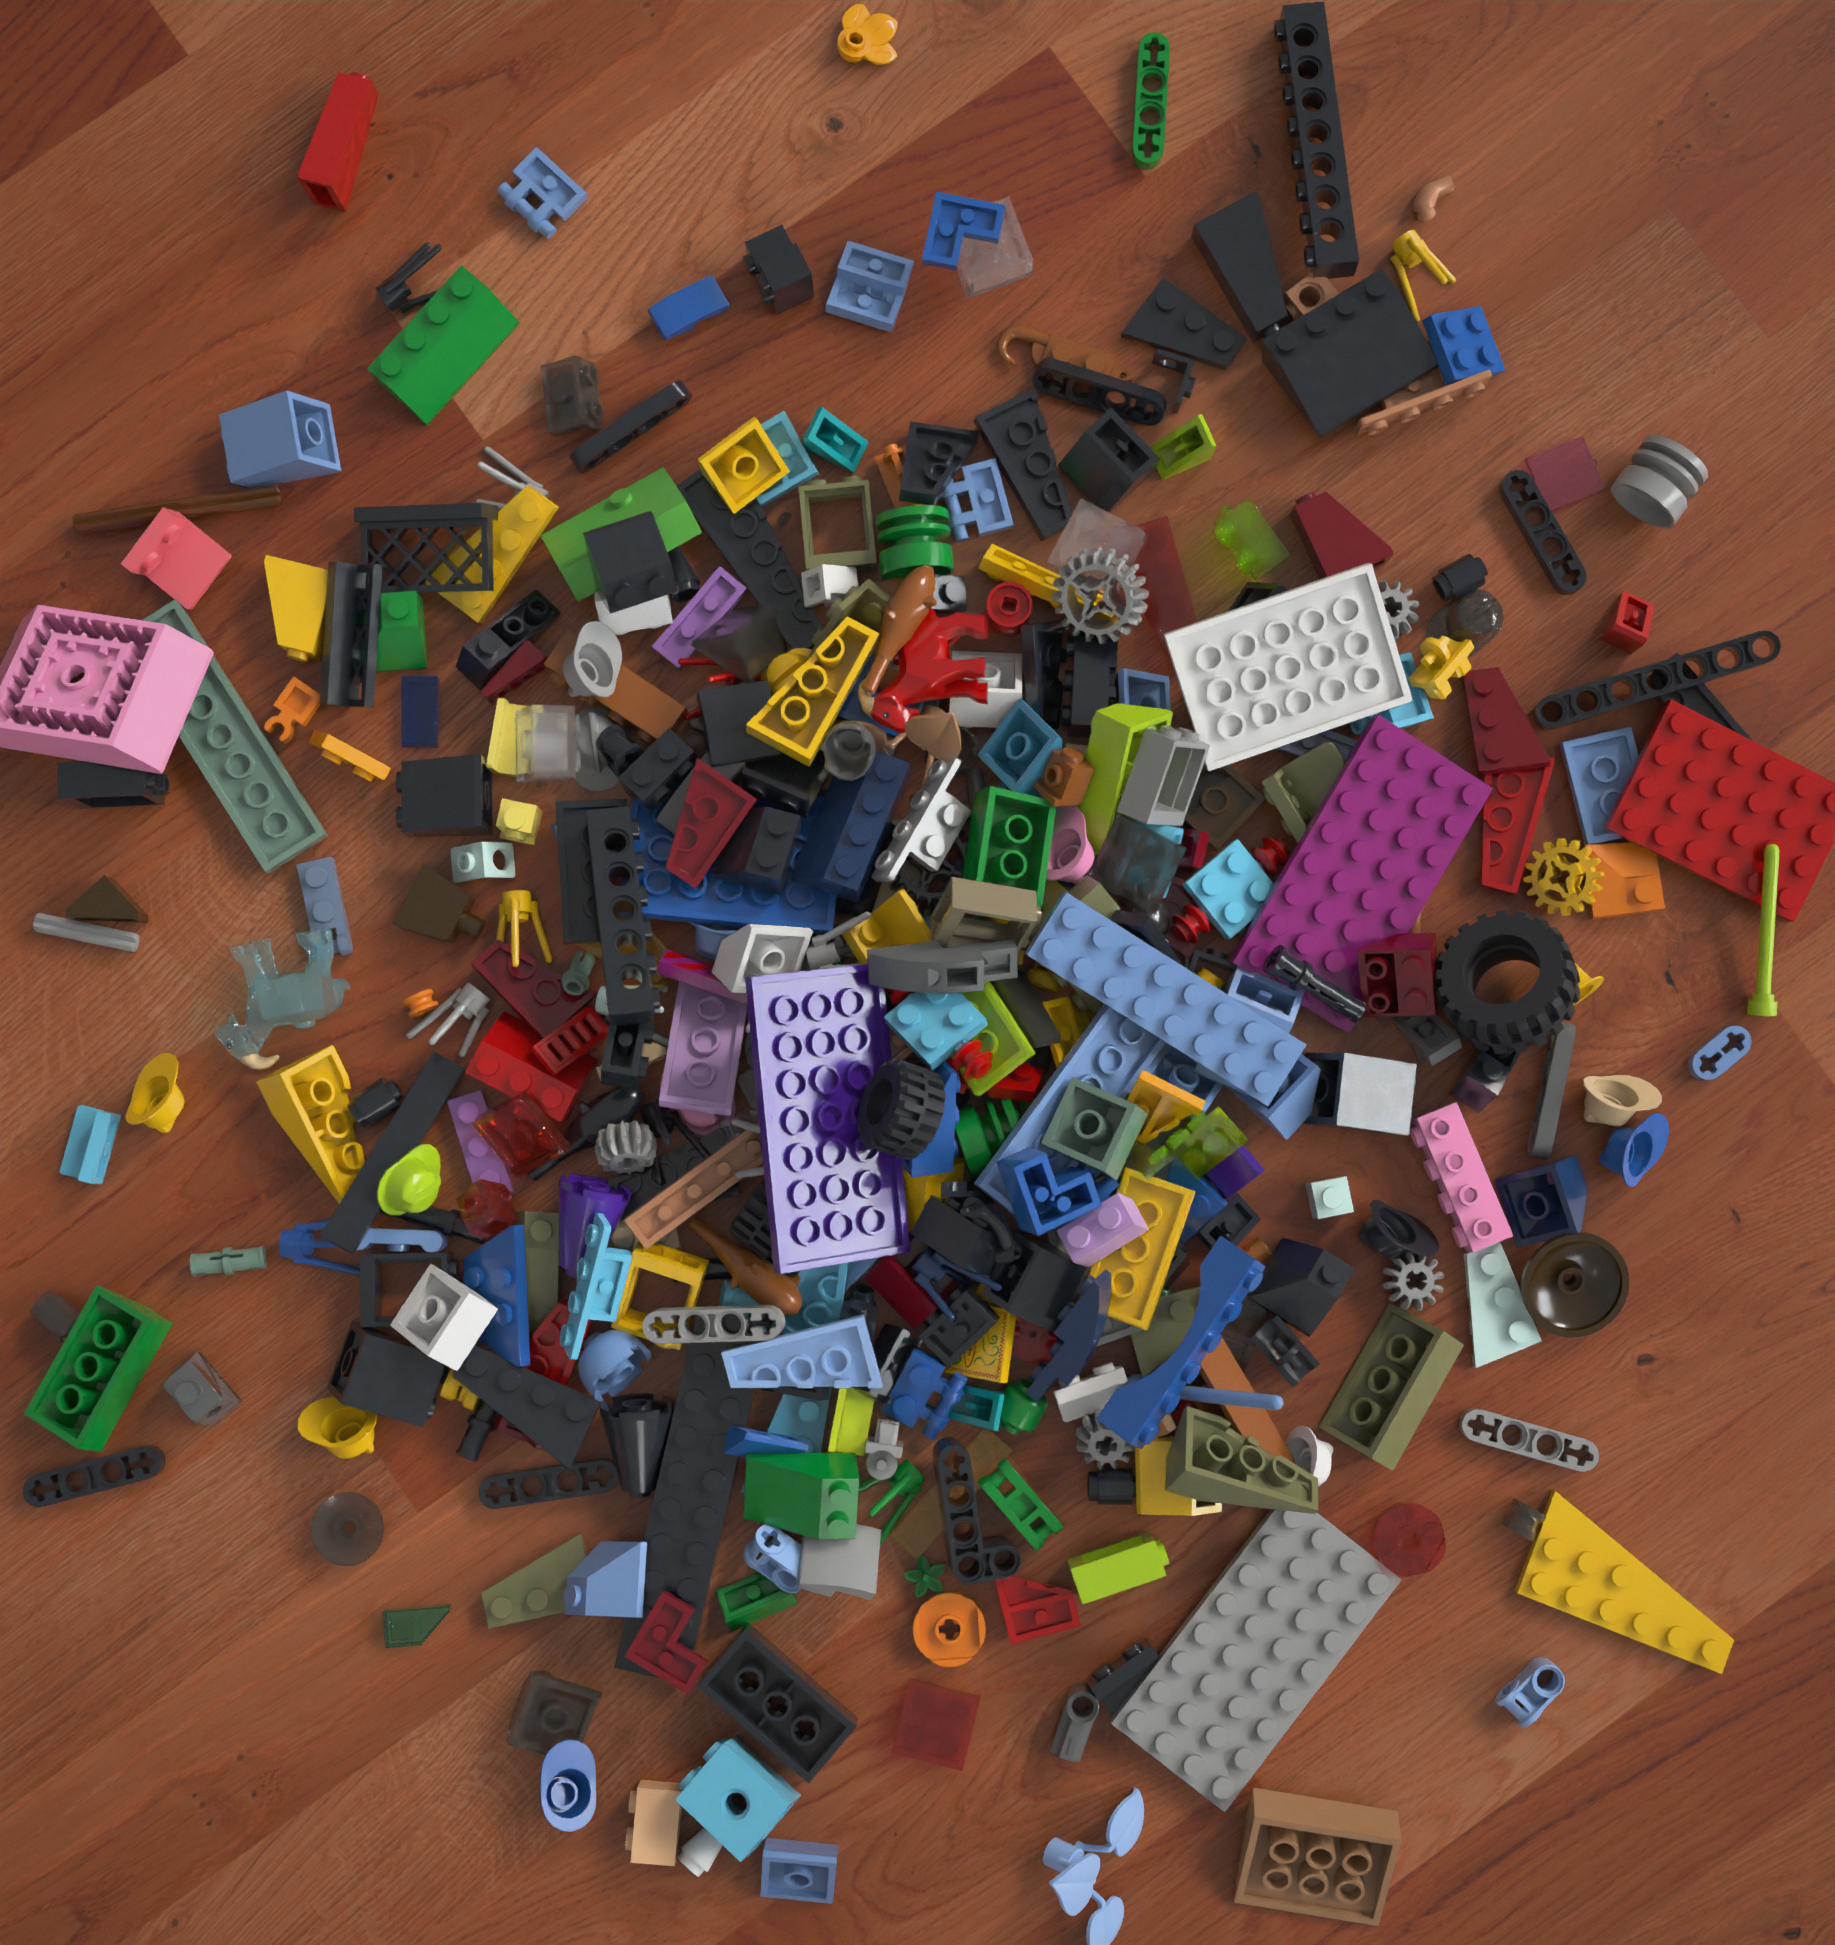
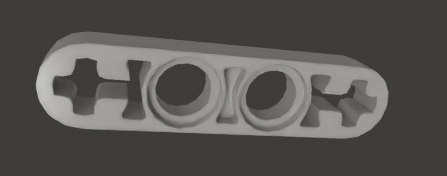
M769 1304L659 1308L648 1314L643 1321L642 1329L648 1340L658 1344L767 1341L774 1339L783 1331L786 1320L780 1308ZM766 1313L769 1314L770 1320H776V1325L770 1328V1332L766 1330L765 1325H754L750 1328L752 1333H748L750 1321H759L765 1317ZM726 1314H734L740 1319L741 1329L738 1333H729L724 1329L722 1322ZM676 1315L680 1316L678 1327L668 1328L663 1331L662 1335L658 1328H653L652 1323L656 1322L659 1317H661L662 1323L667 1324L676 1322L678 1320ZM698 1315L702 1317L705 1322V1330L702 1334L690 1332L687 1327L689 1316Z
M1479 1408L1467 1409L1459 1418L1458 1426L1460 1432L1464 1437L1474 1442L1581 1472L1592 1470L1599 1461V1452L1595 1444L1581 1437ZM1477 1415H1480V1421L1494 1426V1419H1498L1499 1421L1493 1430L1494 1440L1490 1441L1489 1438L1492 1433L1484 1430H1477L1476 1434L1472 1435L1473 1429L1468 1426L1469 1419L1475 1420ZM1510 1424L1516 1425L1521 1433L1519 1441L1513 1445H1507L1502 1439L1503 1429ZM1545 1434L1551 1435L1555 1440V1449L1548 1455L1540 1454L1537 1449L1538 1439ZM1564 1439H1568L1565 1446L1575 1450H1580L1582 1445H1585L1584 1451L1589 1453L1588 1460L1582 1459L1579 1465L1577 1464L1578 1459L1576 1457L1563 1453ZM1563 1453V1460L1560 1461L1559 1458Z

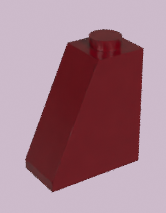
M1310 492L1295 500L1297 505H1294L1289 515L1319 580L1366 563H1372L1373 568L1387 563L1394 553L1388 544L1329 493L1324 492L1316 496L1315 492Z

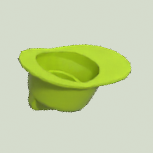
M420 1144L385 1171L377 1189L378 1204L384 1212L397 1216L406 1212L419 1213L427 1210L434 1203L441 1185V1177L439 1175L441 1163L436 1148L430 1144Z

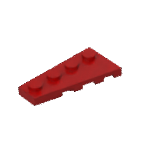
M1549 757L1551 761L1549 767L1484 775V783L1493 789L1483 805L1481 887L1513 896L1517 895L1554 766V758Z

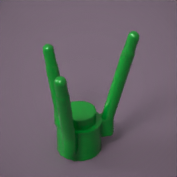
M907 1458L901 1464L897 1462L896 1472L888 1480L893 1487L869 1510V1514L874 1516L898 1493L902 1497L906 1494L881 1531L880 1546L913 1498L923 1490L919 1485L926 1479ZM870 1477L861 1482L858 1494L881 1480Z

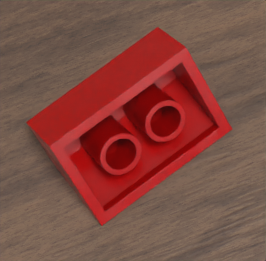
M504 1011L482 1039L465 1073L559 1122L566 1123L599 1060L586 1054L552 1077L530 1050L542 1039L524 1021ZM563 1042L565 1046L569 1049V1051L572 1053L573 1051L571 1050V1048L565 1042ZM549 1045L548 1048L553 1052V1054L557 1057L559 1061H562V1057L557 1053V1051L553 1048L552 1045Z

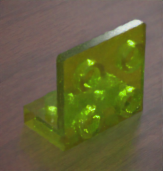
M1250 498L1233 510L1228 504L1221 508L1214 523L1216 528L1214 534L1223 547L1229 546L1236 555L1234 561L1242 574L1245 576L1250 575L1256 581L1290 556L1288 550Z
M1219 1106L1208 1115L1201 1111L1200 1114L1187 1123L1186 1126L1189 1130L1179 1128L1165 1141L1168 1148L1163 1145L1147 1159L1151 1165L1143 1173V1176L1149 1179L1178 1157L1198 1180L1239 1149L1248 1139Z

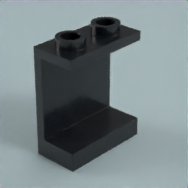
M820 747L810 767L781 752L780 757L756 760L752 769L744 767L742 771V789L757 800H766L777 805L782 811L806 818L830 776V773L824 767V753Z

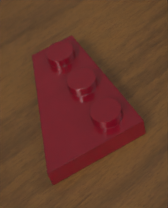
M696 758L665 868L696 888L757 799Z
M496 940L471 962L472 968L541 1039L575 1016L598 993L591 988H588V990L580 995L567 993L563 988L562 973L547 968L536 962V959L519 951V965L517 967L512 966L511 946L500 940Z

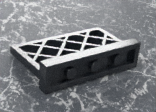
M485 503L354 507V522H359L361 526V565L381 564L390 574L389 578L381 586V593L417 591L418 593L494 591L492 520H498V506ZM462 527L458 532L454 529ZM472 527H481V542L473 549L463 538ZM440 528H445L453 537L443 550L432 540ZM409 529H413L421 538L411 552L400 541ZM372 530H381L390 539L380 552L372 546ZM458 544L469 554L459 568L448 558V555ZM426 545L437 555L436 559L427 569L416 558ZM394 546L406 556L396 569L385 560V557ZM474 561L482 568V583L473 584L464 575ZM444 562L454 574L445 584L441 585L432 574ZM411 563L422 574L414 585H409L401 577L402 573ZM366 573L365 588L367 589L369 582V573ZM460 579L463 584H456V583H457V581ZM428 580L432 585H424V584H425L426 581ZM395 582H397L400 586H392V585H393Z

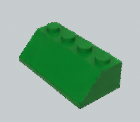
M461 265L367 369L381 387L428 426L518 327L520 322L487 286Z
M96 1285L24 1414L77 1449L102 1451L173 1323L138 1302Z

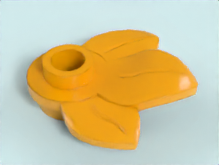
M855 4L845 12L842 17L843 30L837 39V48L843 59L848 62H859L865 59L875 65H884L897 58L896 51L888 44L896 33V19L883 13H875L870 16L863 4Z

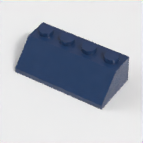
M876 751L874 762L864 776L854 781L839 780L833 776L791 875V880L858 904L910 778V763Z

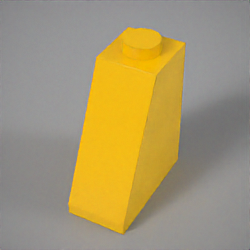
M266 555L264 565L278 645L288 652L287 657L301 662H308L309 657L320 660L324 642L328 570Z

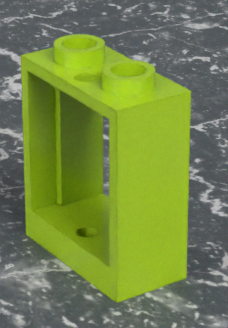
M1149 1531L1067 1559L1082 1604L1165 1577L1167 1575L1164 1566L1170 1564L1163 1543H1161L1159 1538L1154 1540Z

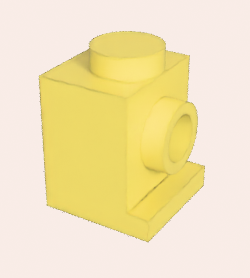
M502 798L496 827L501 830L500 839L535 846L543 811L536 805Z

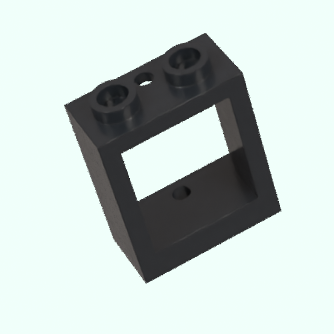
M86 761L57 763L58 799L79 809L165 805V795L169 794V778L167 774H164V771L162 774Z
M453 1252L360 1254L361 1327H392L390 1324L396 1317L382 1316V1263L441 1261V1270L458 1280L459 1261L458 1259H453Z

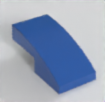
M712 275L671 294L651 306L647 312L663 340L666 341L694 330L698 322L726 312L730 304Z

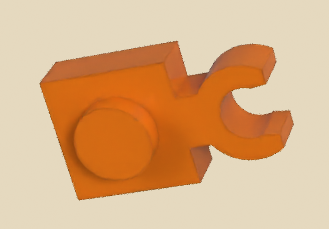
M293 676L273 704L281 712L278 716L269 718L265 723L264 729L272 733L276 726L283 725L284 733L279 739L285 744L293 738V726L295 723L298 722L306 727L320 707V694Z

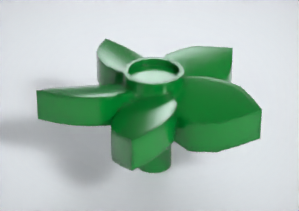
M920 1554L917 1561L918 1570H909L903 1574L909 1581L917 1582L915 1585L916 1598L923 1596L928 1587L934 1592H943L942 1584L936 1578L943 1573L946 1565L935 1564L930 1567L928 1560Z

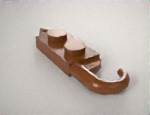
M1015 325L1003 331L997 341L999 356L1010 365H1014L1016 361L1007 353V344L1012 339H1020L1033 344L1032 360L1036 366L1043 359L1053 358L1124 381L1132 382L1133 377L1116 359L1117 354L1053 333L1050 335L1026 326ZM1125 375L1126 378L1122 379L1120 376ZM1076 381V382H1079V383H1082V384H1085V385L1090 386V385H1089L1087 382H1085V381Z

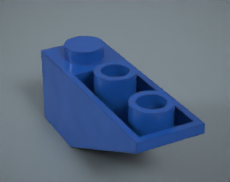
M947 1060L933 1070V1072L941 1076V1080H943L945 1085L944 1091L946 1092L945 1108L940 1126L932 1142L928 1144L927 1149L923 1153H920L914 1159H902V1165L911 1178L953 1172V1160L958 1155V1144L954 1137L955 1125L959 1123L956 1092L960 1091L961 1083L958 1072L950 1066Z

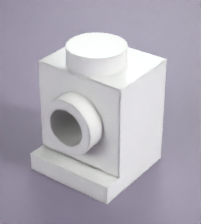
M822 564L801 573L804 607L807 608L824 603L825 607H831L837 599L842 601L853 585L857 588L859 587L856 567Z

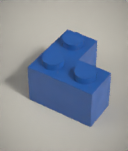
M1027 1147L996 1162L1021 1230L1039 1236L1102 1206L1090 1172L1071 1166L1053 1174L1045 1152Z

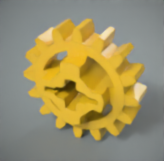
M1559 838L1557 839L1556 847L1551 842L1543 843L1544 853L1536 850L1532 852L1536 862L1525 864V867L1532 871V875L1524 877L1523 882L1532 883L1533 888L1527 892V895H1538L1539 898L1535 904L1537 907H1543L1548 904L1547 913L1555 914L1560 907L1562 916H1567L1571 913V907L1577 913L1583 912V901L1588 904L1596 902L1591 893L1592 891H1602L1603 887L1596 884V878L1604 877V872L1595 871V866L1601 860L1600 858H1589L1593 850L1591 847L1579 850L1580 841L1572 840L1567 847L1566 839ZM1561 853L1571 854L1580 861L1573 864L1569 863ZM1546 864L1548 868L1545 877L1542 879V871ZM1561 871H1568L1570 874L1565 879L1566 883L1558 882V878L1562 876ZM1586 875L1585 886L1581 890L1580 884L1583 876ZM1551 891L1560 892L1562 898H1565L1566 901L1557 900L1548 893Z

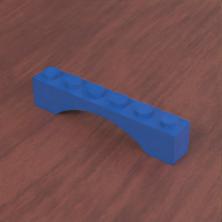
M1220 1236L1200 1265L1201 1286L1198 1307L1192 1325L1182 1343L1170 1358L1154 1372L1132 1384L1117 1388L1096 1419L1137 1448L1143 1449L1145 1445L1150 1444L1159 1432L1158 1425L1164 1416L1170 1414L1180 1401L1179 1394L1185 1385L1191 1383L1199 1374L1201 1369L1200 1363L1206 1354L1214 1351L1219 1345L1222 1338L1221 1332L1227 1323L1234 1321L1242 1310L1241 1303L1248 1292L1254 1291L1261 1283L1263 1278L1262 1272L1266 1266Z

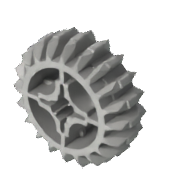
M1097 546L1092 554L1088 549H1083L1079 553V557L1072 555L1067 560L1068 566L1063 565L1058 570L1061 577L1056 578L1053 582V586L1059 591L1052 595V600L1062 603L1055 609V614L1065 613L1067 617L1062 621V626H1068L1072 623L1075 626L1072 632L1073 636H1077L1083 631L1085 632L1086 642H1090L1094 635L1097 636L1099 644H1104L1108 636L1113 642L1121 638V633L1128 636L1133 631L1132 625L1138 626L1141 623L1142 617L1140 613H1145L1148 605L1142 600L1149 596V591L1139 588L1146 582V577H1135L1134 575L1139 569V564H1134L1129 568L1125 564L1129 558L1128 554H1124L1118 560L1115 558V548H1111L1105 556L1101 546ZM1089 570H1100L1108 574L1105 578L1097 579L1091 575L1087 577L1082 573ZM1117 581H1119L1124 589L1126 603L1123 602L1124 597L1116 589ZM1107 584V587L1103 592V600H1100L1096 604V606H1094V603L1097 600L1096 596L1098 595V590H1101ZM1075 588L1077 589L1076 593L1084 600V609L1081 608L1077 601ZM1104 612L1110 616L1114 614L1118 618L1100 620L1093 616L1095 613Z

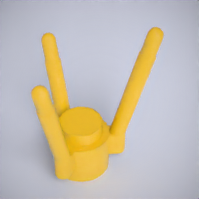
M1410 230L1392 243L1391 247L1396 254L1390 260L1397 270L1408 308L1415 321L1419 323L1420 317L1404 264L1412 268L1423 261L1442 284H1446L1447 281L1453 284L1456 279L1429 250L1416 231Z
M513 890L502 893L503 904H499V923L496 940L504 942L506 924L510 922L512 966L517 967L519 965V923L529 921V915L532 917L545 960L548 964L552 963L550 947L539 916L538 901H531V892L526 890Z

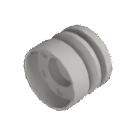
M1648 435L1640 444L1639 450L1631 457L1632 465H1627L1610 487L1611 494L1617 503L1637 519L1661 529H1671L1688 507L1687 499H1692L1697 494L1698 488L1708 478V470L1692 451L1680 443L1663 436Z

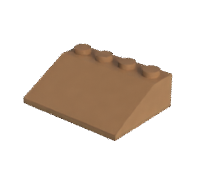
M1253 1787L1244 1827L1234 1903L1379 1926L1402 1842L1398 1811Z

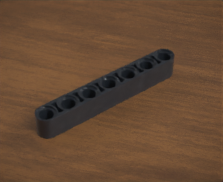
M1767 630L1748 634L1549 695L1535 706L1533 717L1536 724L1546 730L1570 725L1763 666L1779 655L1781 642L1777 635ZM1761 639L1768 643L1770 653L1767 657H1758L1754 653L1753 643L1755 640ZM1721 650H1727L1733 654L1735 662L1732 668L1727 669L1719 665L1717 656ZM1685 661H1692L1698 665L1700 673L1696 679H1688L1683 675L1682 665ZM1658 672L1663 676L1665 683L1661 690H1654L1648 686L1646 680L1648 673ZM1621 682L1628 686L1630 694L1627 700L1620 701L1613 697L1611 688L1614 683ZM1581 693H1588L1593 696L1595 700L1593 710L1585 712L1579 709L1576 704L1577 696ZM1551 703L1559 708L1560 717L1558 721L1548 722L1542 717L1541 710L1543 705Z

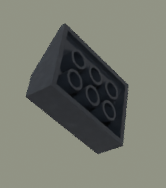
M1382 269L1262 340V362L1319 438L1324 437L1439 367L1435 355L1401 293Z

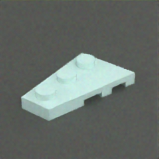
M1495 1243L1476 1252L1464 1253L1466 1289L1470 1308L1469 1326L1473 1346V1368H1478L1541 1342L1542 1340L1535 1323L1523 1304L1521 1290L1501 1243Z

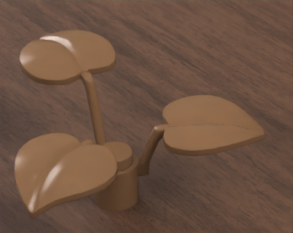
M933 705L924 706L919 716L909 718L905 724V733H899L892 740H887L886 733L873 724L862 721L843 720V722H857L865 726L871 732L876 744V751L888 755L887 748L892 749L906 736L911 742L921 747L922 750H927L929 753L921 789L929 778L927 773L934 762V757L943 761H951L958 757L961 750V734L955 713H945L942 709ZM836 721V722H834V723H833V726L836 725V724H838V723H840V722H842V721ZM918 791L912 792L910 794L909 803Z

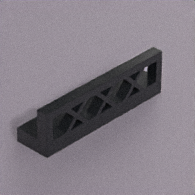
M337 561L329 562L320 704L374 708L383 565H356ZM366 573H369L368 588L366 589ZM366 612V623L363 624V617ZM364 647V658L361 660V650ZM362 683L361 699H358L359 685Z

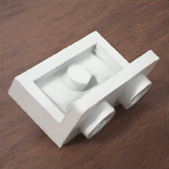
M1108 1362L1092 1368L1094 1373L1083 1378H1080L1078 1375L1068 1387L1058 1380L1059 1386L1052 1388L1063 1421L1069 1422L1081 1418L1085 1414L1095 1413L1098 1407L1102 1410L1115 1390L1126 1386L1128 1380L1124 1368L1121 1365L1114 1367L1113 1362Z

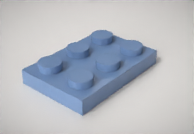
M1627 727L1562 742L1559 746L1584 844H1600L1621 839L1622 837L1608 831L1604 826L1639 757L1632 728Z

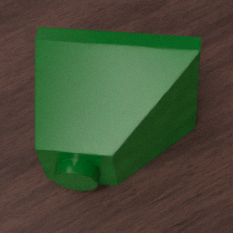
M417 591L381 593L376 673L428 669L424 600ZM366 612L364 613L363 624L366 623ZM364 647L361 650V660L364 658Z

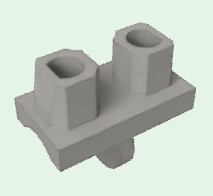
M878 1418L875 1437L868 1436L865 1453L869 1454L866 1459V1468L869 1474L876 1479L890 1478L896 1472L898 1466L897 1458L902 1457L903 1441H897L899 1421Z

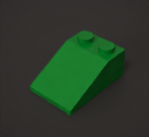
M856 1453L746 1454L744 1519L815 1539H855L859 1491Z

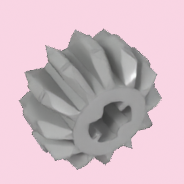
M1384 580L1378 586L1384 606L1387 604L1388 609H1395L1396 611L1392 617L1389 612L1386 613L1394 640H1397L1399 638V631L1407 635L1412 630L1409 623H1416L1419 616L1412 611L1419 606V602L1416 600L1408 601L1413 591L1408 588L1404 593L1400 592V581H1395L1390 589L1388 583Z
M622 1120L620 1124H608L607 1129L598 1131L595 1145V1155L598 1158V1164L602 1165L603 1171H614L615 1175L621 1173H628L630 1175L634 1171L643 1172L645 1167L653 1165L657 1150L656 1138H654V1132L650 1131L649 1125H639L635 1120L631 1123H625Z
M1411 1251L1403 1254L1404 1262L1399 1257L1390 1258L1396 1269L1385 1267L1383 1273L1392 1276V1281L1382 1283V1287L1385 1289H1395L1390 1293L1388 1299L1391 1302H1395L1401 1298L1400 1308L1404 1310L1410 1307L1411 1302L1415 1310H1423V1299L1430 1305L1435 1304L1436 1300L1430 1292L1442 1293L1444 1289L1440 1285H1434V1280L1444 1278L1443 1272H1432L1437 1266L1438 1261L1432 1258L1425 1263L1426 1256L1416 1254L1414 1259ZM1408 1273L1419 1274L1420 1279H1416V1281L1420 1282L1418 1287H1407L1406 1281H1410V1279L1406 1278Z
M1098 1407L1095 1410V1418L1085 1414L1082 1421L1083 1426H1078L1076 1429V1436L1079 1438L1077 1450L1078 1452H1085L1084 1460L1086 1464L1097 1460V1468L1099 1470L1104 1467L1105 1463H1110V1466L1115 1470L1118 1467V1459L1128 1463L1130 1451H1135V1446L1126 1442L1096 1419L1102 1411ZM1105 1436H1109L1108 1441H1104Z

